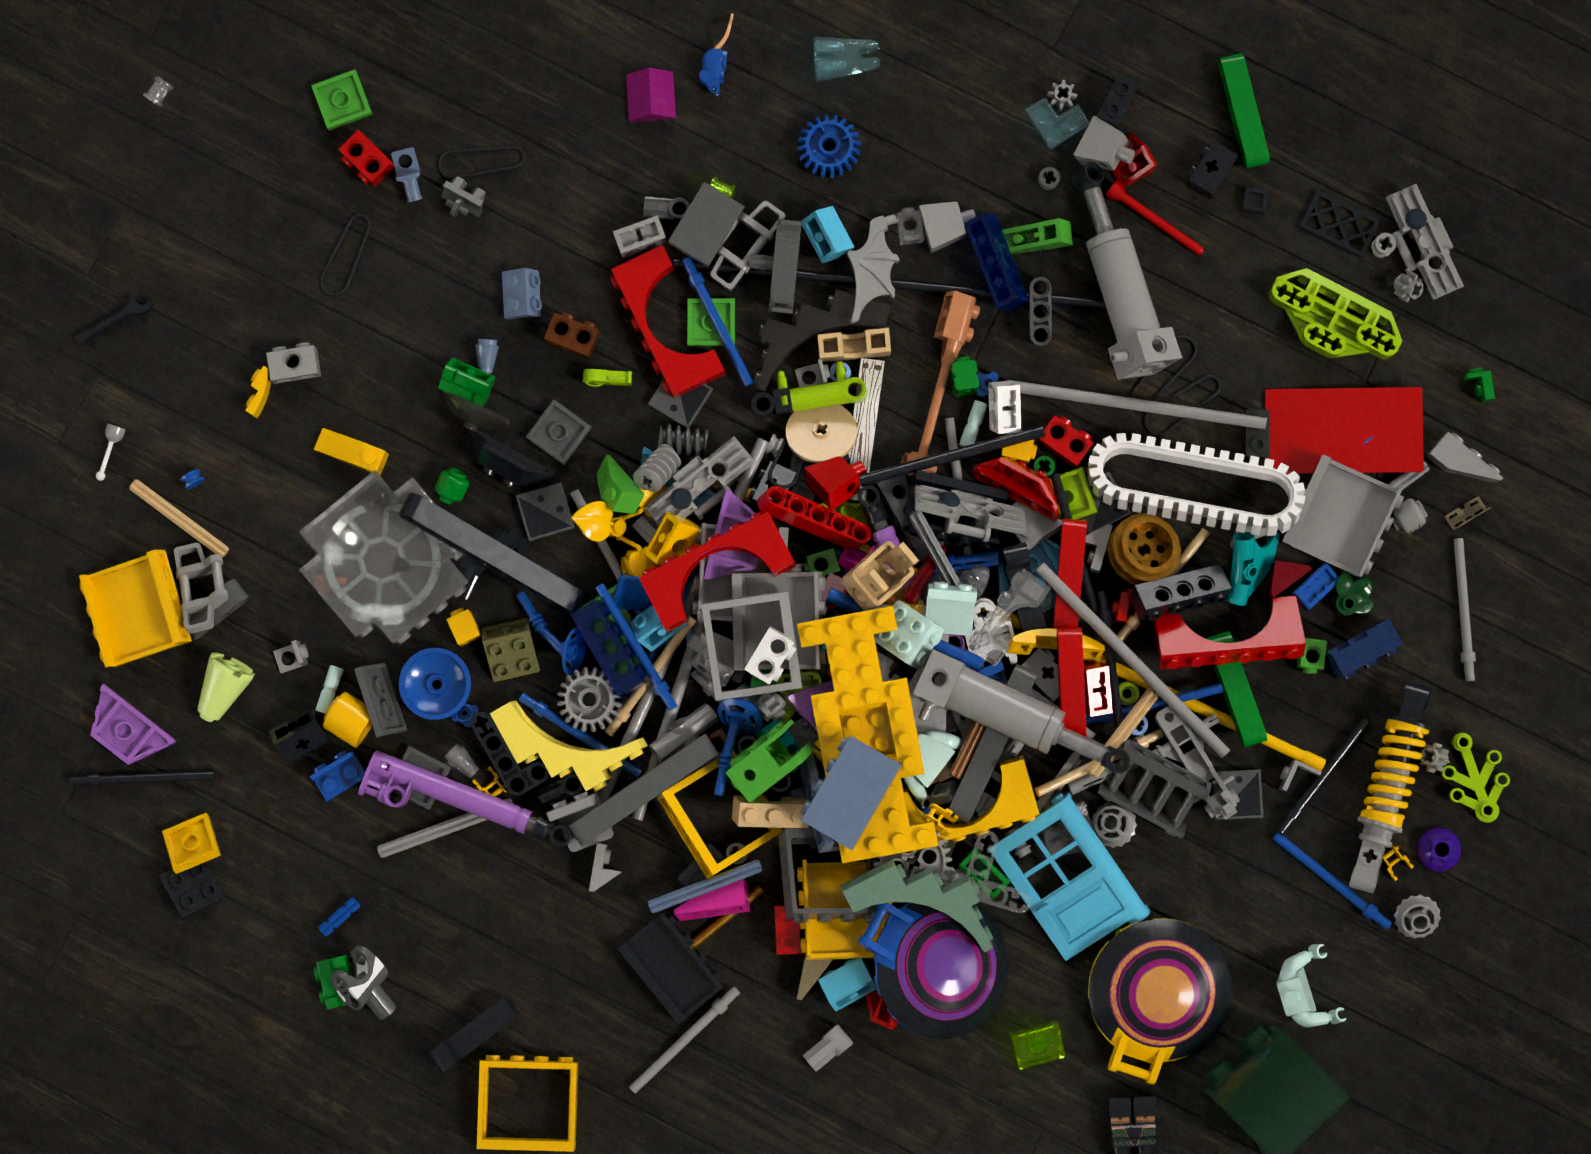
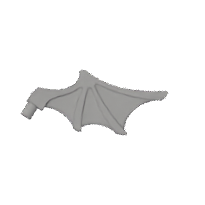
M895 214L886 217L882 215L869 222V235L865 245L859 250H849L847 253L853 268L856 284L852 324L860 319L862 310L872 299L881 295H890L892 299L895 298V288L891 283L890 272L893 264L899 262V258L888 248L884 235L889 225L897 223Z

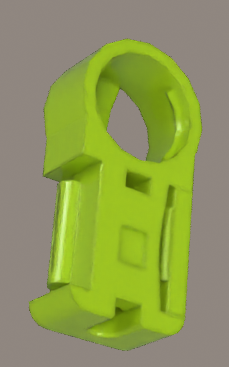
M584 369L583 382L591 387H600L602 385L631 386L632 372Z

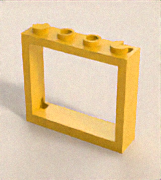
M734 750L732 751V755H734V757L731 758V760H733L738 755V753L735 754ZM718 759L657 796V799L706 878L715 875L783 831L782 828L767 827L770 832L717 864L674 794L718 768L717 763H720ZM761 794L758 796L760 799L768 801L765 795Z
M486 1055V1059L480 1060L477 1149L575 1151L578 1062L573 1061V1057H558V1061H549L548 1056H534V1060H524L525 1056L512 1055L510 1060H500V1055ZM489 1067L570 1070L568 1139L487 1137Z

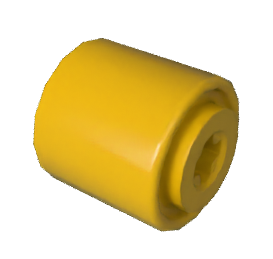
M343 692L335 698L323 719V728L355 748L361 744L373 726L366 704L347 692Z

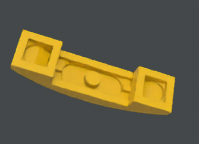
M1035 629L1020 633L1012 637L1006 647V653L1029 655L1034 647L1057 649V629ZM1083 635L1084 660L1097 662L1105 651V646Z

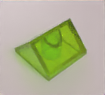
M1057 1021L1009 1033L1019 1070L1066 1057Z

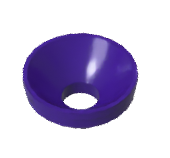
M1432 828L1421 835L1416 851L1420 862L1426 868L1433 871H1446L1458 862L1461 855V845L1458 838L1451 831L1444 828ZM1440 842L1448 846V853L1444 857L1438 856L1435 852V847Z

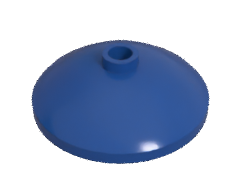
M428 648L417 652L405 663L399 677V691L403 702L414 714L430 720L445 719L457 713L467 702L471 691V676L464 661L455 653L442 648ZM436 680L441 682L439 689H434L433 682Z

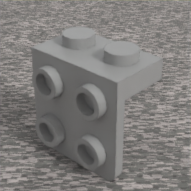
M586 791L574 796L575 800L569 803L566 800H562L553 804V809L547 812L549 821L558 819L559 824L568 827L602 804L598 792L588 795ZM610 827L582 847L573 835V840L568 847L570 851L576 852L612 838L614 832L612 827ZM562 829L564 837L567 840L568 834L564 829Z

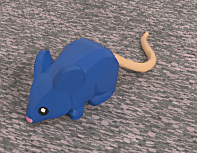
M733 13L730 16L728 27L722 40L713 49L708 50L704 54L702 70L699 72L700 83L717 96L720 93V83L723 84L727 62V52L720 48L729 36Z

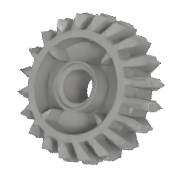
M585 667L583 668V676L580 675L578 670H575L574 674L577 677L575 680L569 675L566 677L571 682L569 686L561 683L560 686L566 689V692H558L557 695L564 697V701L557 702V705L566 707V709L560 711V714L565 715L569 713L565 722L569 723L574 719L573 728L577 729L579 724L582 723L583 732H586L587 725H591V731L596 732L595 724L599 723L600 728L603 730L605 729L603 723L605 719L609 724L613 723V720L609 718L610 714L614 716L619 715L613 708L614 706L622 707L621 703L615 702V699L622 698V694H614V691L620 687L618 684L610 686L614 678L611 676L605 680L606 671L603 670L600 676H597L598 669L593 668L592 675H590L588 668ZM588 693H593L596 696V703L593 706H585L583 702L584 696Z

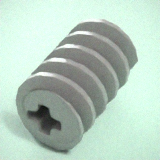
M661 444L636 470L633 476L634 483L643 490L657 492L680 468L681 460L671 446Z

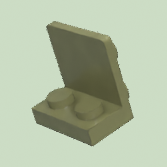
M528 618L481 628L482 642L494 682L540 671Z

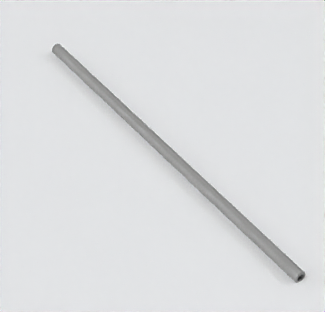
M761 438L757 439L750 455L755 463L742 473L734 490V495L742 502L769 442ZM693 584L683 604L686 617L692 615V601L697 600V590H693ZM673 636L666 641V644H665L663 650H664L665 647L668 645V643L671 641V639L673 638ZM674 653L658 673L661 679H663ZM653 683L649 685L642 695L620 746L635 741L656 695ZM621 767L612 772L608 770L612 778L607 780V786L598 792L602 803L609 799L621 773Z

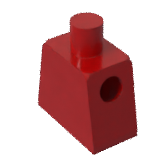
M840 456L805 468L807 486L830 510L835 509L859 492L858 475L866 473V468L861 461L849 465Z

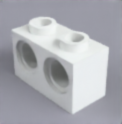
M1013 381L989 382V429L997 434L1021 431L1020 385Z
M770 626L744 670L769 685L772 680L777 682L784 670L780 667L784 659L789 661L797 649L793 647L795 640ZM776 639L782 640L785 644L784 651L779 653L773 651L771 643ZM767 660L772 664L773 669L770 673L760 671L759 663L761 661Z

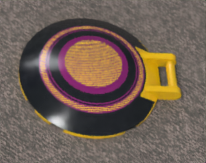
M1153 918L1152 920L1136 922L1120 930L1121 932L1108 941L1100 950L1092 966L1088 983V998L1093 1019L1104 1037L1114 1046L1108 1063V1070L1112 1072L1120 1071L1144 1079L1146 1083L1152 1085L1156 1083L1163 1062L1189 1056L1201 1049L1214 1037L1225 1020L1231 1000L1229 968L1217 945L1198 928L1186 922L1169 918ZM1123 1054L1151 1063L1149 1070L1121 1062Z

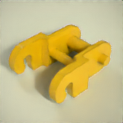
M491 766L488 769L495 778L488 786L482 788L475 779L472 780L480 791H485L494 797L502 791L507 792L506 786L498 781L500 777ZM497 783L499 788L490 794L488 789Z
M931 803L929 805L930 812L923 815V820L926 823L934 821L936 832L946 837L949 835L950 830L946 829V831H943L944 825L941 824V819L944 817L951 822H956L958 816L954 815L952 817L953 811L948 808L945 810L937 804ZM933 815H938V819L934 818Z
M1392 845V849L1383 855L1382 861L1387 866L1385 868L1386 872L1396 881L1398 879L1391 870L1394 864L1403 860L1410 869L1414 866L1410 864V860L1406 855L1402 856L1399 853L1398 846ZM1395 853L1398 858L1389 864L1386 859Z

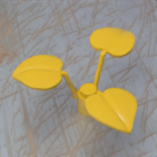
M666 484L657 492L640 488L645 495L639 505L640 509L635 514L612 518L613 511L606 503L596 501L581 507L572 515L571 519L578 525L582 533L592 541L599 542L607 537H616V540L623 541L636 548L638 551L632 552L629 555L628 566L633 576L641 577L643 576L642 572L651 567L657 569L661 565L656 564L644 554L648 546L642 549L639 544L622 536L626 531V523L624 521L641 514L643 511L648 517L652 518L645 509V506L667 490Z

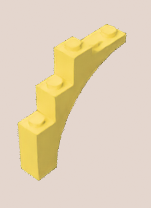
M517 701L509 702L490 713L517 764L525 762L528 765L539 759L540 756L550 776L555 777L559 775L560 778L571 774L573 767L585 791L594 789L597 792L606 787V781L612 778L608 769L612 772L623 766L621 761L628 757L630 760L644 754L642 749L648 746L644 738L611 749H587L569 745L541 730L525 714Z

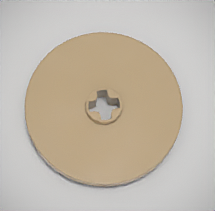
M841 405L794 412L786 425V440L790 449L801 459L812 463H820L837 456L844 457L853 448L857 438L855 419ZM817 430H820L822 432L825 431L826 434H822L821 432L817 434Z

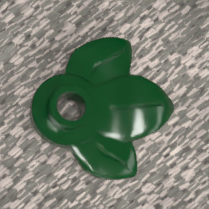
M1344 571L1335 584V590L1338 595L1334 602L1335 609L1343 616H1350L1354 613L1359 615L1369 613L1374 607L1373 601L1368 598L1372 592L1371 579L1361 578L1354 581L1351 575ZM1346 600L1350 603L1349 608L1345 606Z

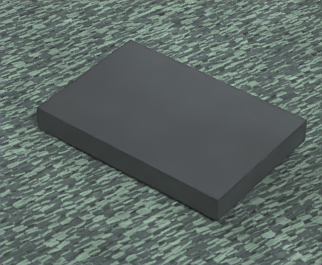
M704 182L667 243L708 268L745 206Z
M380 663L355 668V674L376 738L407 731L386 664Z

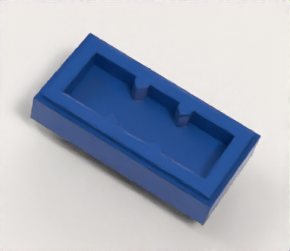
M1325 562L1304 580L1291 595L1296 596L1297 602L1305 611H1309L1335 587L1339 577Z

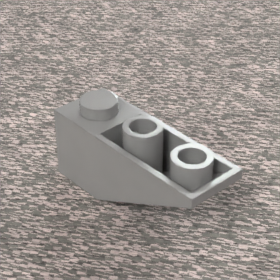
M1445 433L1426 455L1430 461L1444 472L1492 483H1498L1503 479L1499 475L1500 470L1490 463L1486 464L1481 459V454L1473 448L1468 449L1462 444L1464 442L1463 439L1455 433Z

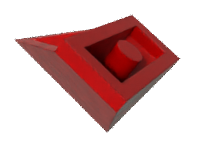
M1131 132L1127 137L1129 141L1127 148L1135 151L1134 158L1130 164L1120 161L1116 169L1112 171L1117 181L1123 185L1122 188L1153 173L1157 166L1146 144Z

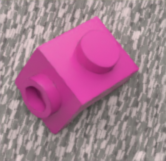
M875 545L872 546L870 552L876 548ZM845 548L838 564L851 570L868 553L860 549L851 551Z

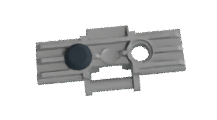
M1417 184L1387 196L1388 205L1400 228L1399 231L1391 235L1396 239V246L1407 268L1405 269L1406 273L1419 269L1433 300L1464 287L1449 255V250L1453 249L1450 238L1440 217L1434 219L1430 214ZM1408 234L1411 239H1415L1421 251L1419 256L1420 262L1415 264L1404 241L1403 235ZM1437 257L1441 261V267L1439 269H1432L1428 263L1429 259Z
M734 436L709 457L702 460L699 456H696L681 470L675 472L671 476L675 483L645 506V509L658 525L661 524L667 512L686 518L693 512L701 521L704 518V514L723 500L726 489L732 492L728 484L752 466L755 461ZM720 463L725 466L726 471L724 475L715 476L712 473V467L715 464ZM718 483L722 489L697 508L693 503L697 496L710 486Z
M915 485V510L945 517V533H960L981 538L984 542L989 541L991 528L1026 535V517L1023 508L994 502L991 498L955 489L946 491L925 485ZM963 515L974 517L975 527L957 523L959 517Z

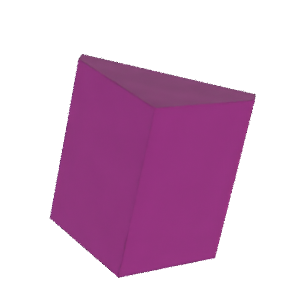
M645 68L626 75L629 122L676 119L673 72Z

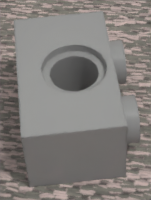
M310 343L296 344V348L287 349L285 346L275 347L272 349L273 352L266 353L270 380L274 384L321 377L317 348L314 345H310ZM298 357L299 364L294 368H289L288 361L290 358Z

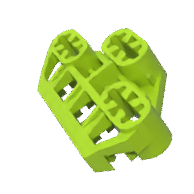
M1308 268L1277 277L1269 290L1270 301L1285 309L1302 344L1327 358L1370 353L1380 359H1388L1398 351L1402 343L1391 311ZM1299 277L1297 278L1298 283L1305 286L1308 282V285L1304 290L1286 280ZM1280 288L1284 290V295L1282 297L1278 296V290ZM1293 293L1296 294V295L1292 298L1293 300H1292L1290 303H1288L1287 301L1291 298L1290 296H1291ZM1317 293H1320L1333 301H1335L1336 297L1338 299L1335 305L1333 306V304L1325 301L1324 299L1316 295ZM1301 299L1305 300L1303 308L1299 307ZM1349 308L1362 316H1364L1366 312L1368 314L1364 321H1362V319L1347 312L1346 309ZM1378 323L1382 326H1386L1387 323L1390 324L1393 335L1376 327V324ZM1311 331L1315 332L1313 340L1309 338ZM1364 332L1368 333L1366 341L1363 340L1362 334ZM1324 336H1327V338L1324 340V343L1321 346L1318 345L1322 341L1321 339ZM1377 337H1380V339L1377 341V344L1374 347L1371 346L1375 342L1374 340ZM1333 341L1336 342V349L1334 351L1331 350V343ZM1385 343L1389 344L1388 348L1390 350L1387 352L1384 351L1385 346L1383 344Z

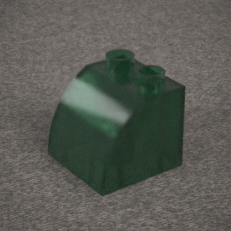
M1261 1024L1254 1027L1239 1043L1246 1050L1243 1055L1233 1064L1226 1057L1222 1058L1204 1076L1211 1085L1203 1092L1260 1154L1293 1153L1350 1098L1282 1029L1272 1026L1268 1031Z

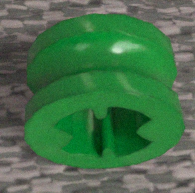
M1048 456L1037 458L1033 464V470H1039L1040 465L1038 463L1040 461L1042 463L1047 461L1050 471L1048 473L1044 471L1043 473L1047 477L1052 475L1055 470V463L1052 458Z

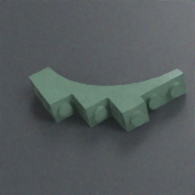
M892 859L841 885L853 913L872 905L889 902H911L925 905L944 912L961 923L974 936L984 952L993 948L990 940L994 938L988 926L982 927L979 920L983 917L977 905H975L980 902L977 894L981 893L975 879L970 881L967 875L940 888L944 883L939 873H933L930 867L906 878L907 875L902 865L896 866Z

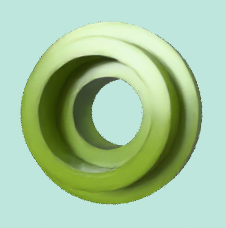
M1132 682L1119 684L1121 704L1126 706L1134 704L1139 698L1138 687ZM1125 689L1131 691L1130 698H1125L1123 696V691Z

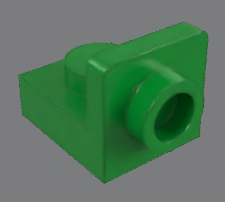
M1483 368L1470 369L1469 373L1463 376L1464 382L1478 381L1475 384L1476 396L1480 397L1481 403L1491 402L1495 399L1491 370L1483 371Z

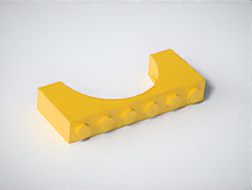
M1023 755L1000 762L1002 772L1001 787L993 805L983 815L970 821L969 824L941 822L944 825L943 831L948 829L950 833L946 837L939 834L937 840L945 839L947 841L952 839V842L964 840L966 838L965 835L968 834L983 835L988 833L989 829L998 826L999 829H1004L1012 826V822L1021 820L1022 823L1035 820V816L1040 814ZM904 788L909 822L912 825L926 823L923 820L925 813L916 806L908 789Z

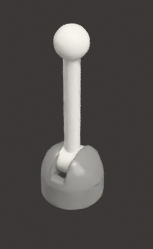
M107 423L105 436L109 443L100 471L96 473L97 480L102 481L105 479L104 471L113 444L122 440L126 429Z

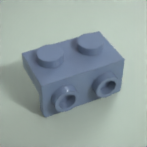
M528 268L502 272L504 319L510 320L528 316L541 317L542 303L540 300L539 272Z

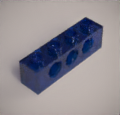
M982 213L965 222V227L996 308L1011 311L1028 302L1027 293L997 216Z
M593 600L570 614L618 697L624 698L647 684L644 678L647 676L641 664H636L633 659L635 653L628 643L625 644L621 636L623 634L616 622L613 624L609 617L610 612L604 602L601 603L598 600ZM601 620L604 624V629L598 634L594 630V625L597 621ZM610 641H613L616 645V650L612 654H609L606 650V645ZM624 661L628 665V670L624 675H621L618 671V666Z

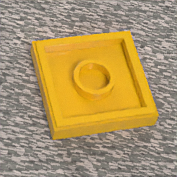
M207 813L162 831L172 868L176 874L221 856L211 820Z

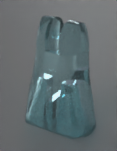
M814 36L813 56L816 82L879 68L880 58H862V54L879 51L878 42L869 39Z

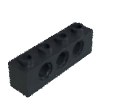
M1221 564L1135 585L1129 599L1139 621L1147 619L1153 621L1163 615H1177L1183 610L1191 608L1192 610H1197L1210 603L1214 605L1220 604L1226 600L1232 588Z

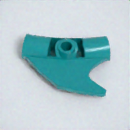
M1245 531V533L1238 532L1234 534L1233 560L1229 581L1232 589L1226 597V601L1241 606L1247 604L1248 597L1260 585L1271 569L1277 550L1279 533L1276 532V535L1271 536L1263 547H1259L1255 541V535H1252L1251 532Z

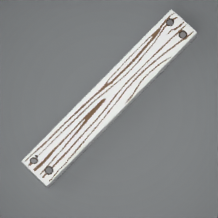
M861 358L858 378L862 379L866 384L868 395L863 402L855 403L853 418L857 426V438L848 454L851 465L861 461L866 468V473H869L885 361ZM857 385L856 396L862 391L860 385ZM867 489L862 493V499L864 502L866 500ZM858 493L848 500L858 501Z

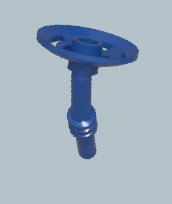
M519 593L516 597L530 618L528 621L532 623V628L562 656L564 672L573 675L574 671L580 668L585 654L586 636L584 630L578 627L572 629L565 642L561 643L546 627L547 623L544 622V618H541L542 615L537 613L526 593ZM566 662H569L571 666L567 668Z
M739 697L722 700L717 710L721 722L729 730L723 751L719 753L721 758H718L720 763H717L719 771L714 791L715 795H724L727 780L725 772L731 767L729 762L734 757L732 751L737 734L754 735L760 731L763 725V717L758 708L751 702ZM731 705L742 707L745 710H732ZM751 716H753L755 720V727L752 726Z

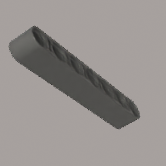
M1016 664L1007 686L1029 695L1039 673ZM988 727L986 728L949 807L953 811L952 817L957 815L959 820L969 824L1009 739L1008 736Z
M703 734L576 820L568 828L582 847L719 754L708 736Z

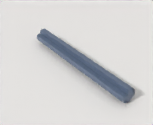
M754 860L648 901L649 909L652 913H656L763 871L759 860Z

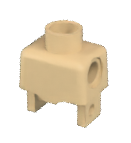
M886 541L872 550L841 579V584L862 610H872L883 604L914 575L912 566L919 560L904 542L895 547L892 542ZM887 562L893 566L895 571L889 567Z

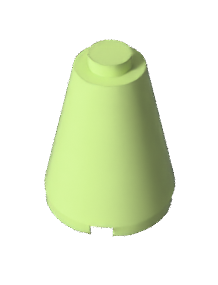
M211 653L197 708V711L201 713L200 717L208 722L219 720L255 676V673H252L253 670L249 666L234 658L225 660L223 659L224 654Z

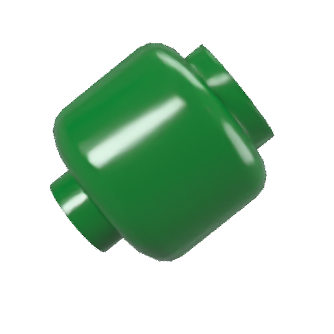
M450 467L449 470H443L434 488L435 492L440 495L438 499L447 504H452L453 501H462L469 486V480L466 478L467 474L453 467Z

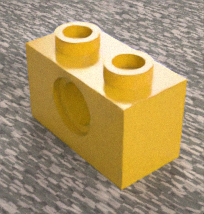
M667 512L644 554L656 564L662 566L666 559L672 556H677L678 558L686 554L685 550L691 547L700 529L688 519Z

